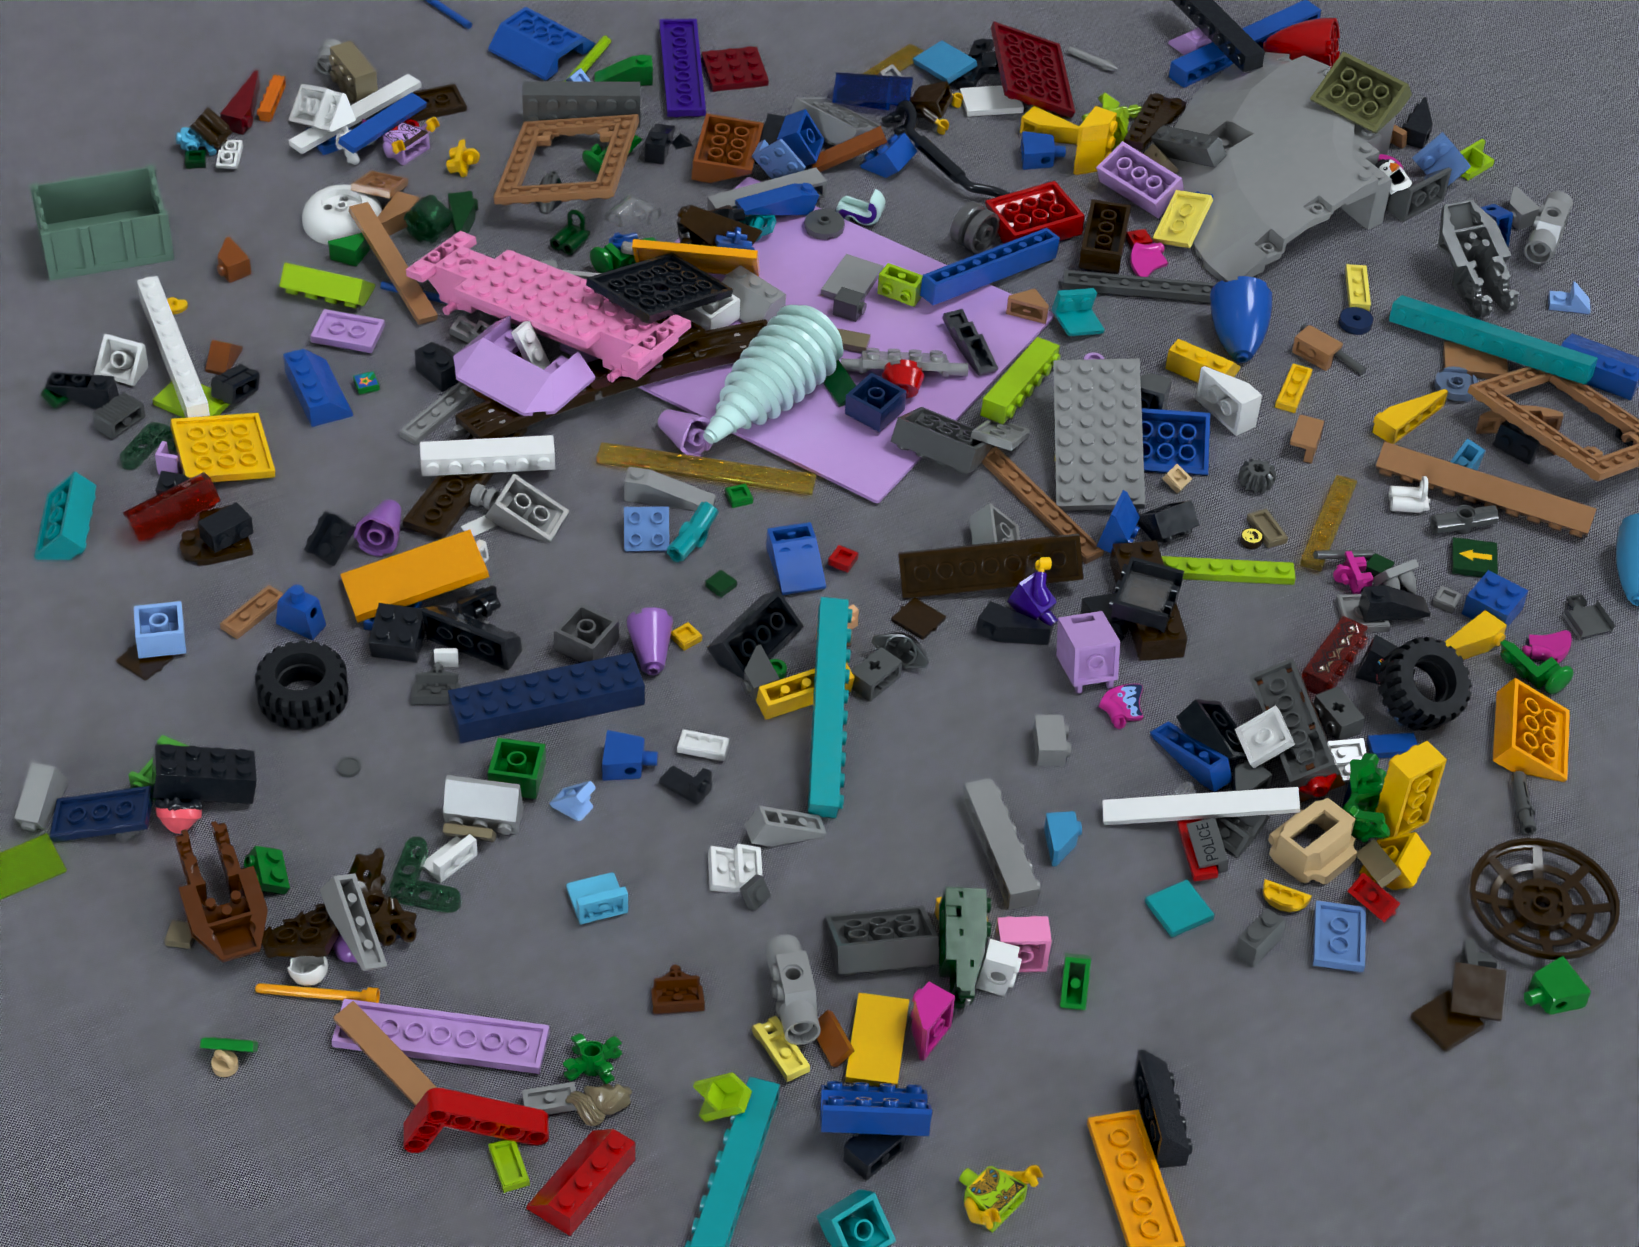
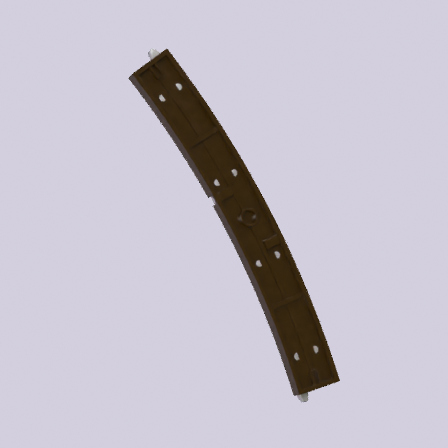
M764 319L707 330L706 336L673 351L667 350L663 354V360L638 380L621 376L614 382H610L607 379V375L612 370L603 367L602 359L588 362L587 365L595 375V380L555 414L546 415V412H533V416H523L490 399L456 414V426L453 428L454 436H460L470 433L473 439L502 438L560 413L627 390L735 363L740 359L741 353L749 346L751 340L758 336L759 331L767 326L768 322Z

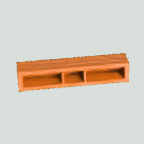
M273 75L272 79L269 80V87H266V94H263V101L260 102V108L257 109L259 121H272L286 87L285 76Z

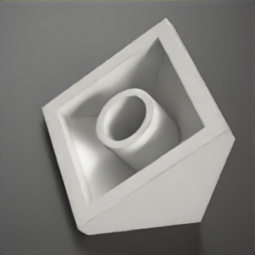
M104 334L94 375L114 376L117 382L135 386L148 369L145 344Z

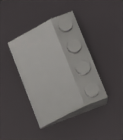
M827 97L795 98L790 112L792 114L806 109L824 137V141L831 145H838L881 126ZM881 126L883 132H885L886 128Z

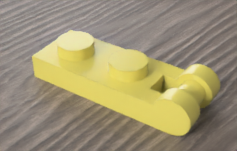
M777 1016L769 1018L764 1024L757 1023L752 1026L753 1035L761 1042L787 1082L810 1072V1064L797 1045L791 1044L785 1039L782 1023Z

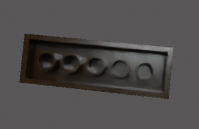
M1157 541L1119 543L1112 546L1110 566L1116 584L1118 579H1123L1121 578L1122 568L1124 564L1128 565L1131 556L1164 565ZM1135 578L1126 602L1160 612L1169 587ZM1177 603L1174 605L1164 633L1156 628L1129 621V629L1139 661L1184 657L1188 638Z

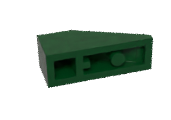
M472 191L448 193V209L454 235L459 231L468 234L475 221V211L479 210L478 200L473 198Z

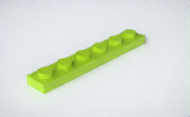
M1162 556L1165 566L1183 570V579L1294 585L1296 579L1294 563Z

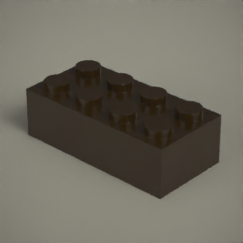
M1091 199L1081 247L1079 268L1119 274L1131 205Z

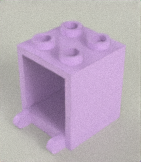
M1103 611L1059 617L1056 656L1073 687H1075L1076 693H1082L1083 685L1106 682L1108 689L1113 688L1114 680H1118L1120 640Z

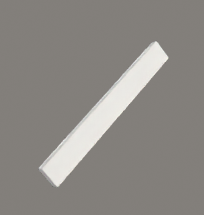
M406 74L352 104L351 108L356 121L346 126L350 128L362 121V119L368 118L411 92L421 88V81L410 74ZM311 127L289 139V146L303 154L337 135L341 128L332 132Z
M1298 787L1103 800L1104 825L1300 813Z

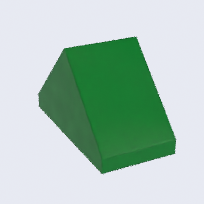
M362 233L328 241L329 257L331 260L355 267L359 265L370 250V246Z

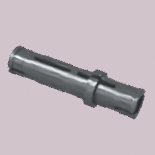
M1522 771L1513 772V775H1510L1516 802L1515 814L1520 822L1521 833L1523 835H1532L1534 831H1537L1534 821L1535 809L1531 805L1526 774Z

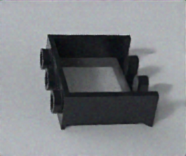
M1131 556L1128 565L1124 564L1122 568L1121 578L1123 579H1118L1115 587V593L1117 594L1116 596L1112 595L1108 608L1112 609L1111 619L1113 617L1156 628L1164 633L1182 586L1184 571Z

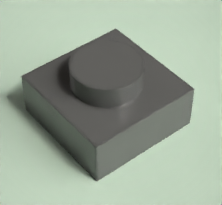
M754 875L739 888L747 908L751 910H756L771 897L762 875Z

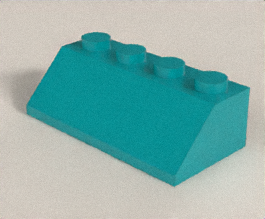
M74 471L47 494L34 554L35 559L71 560L77 554L80 555L84 552L87 546V534L90 531L89 522L93 515L92 507L96 499V484Z

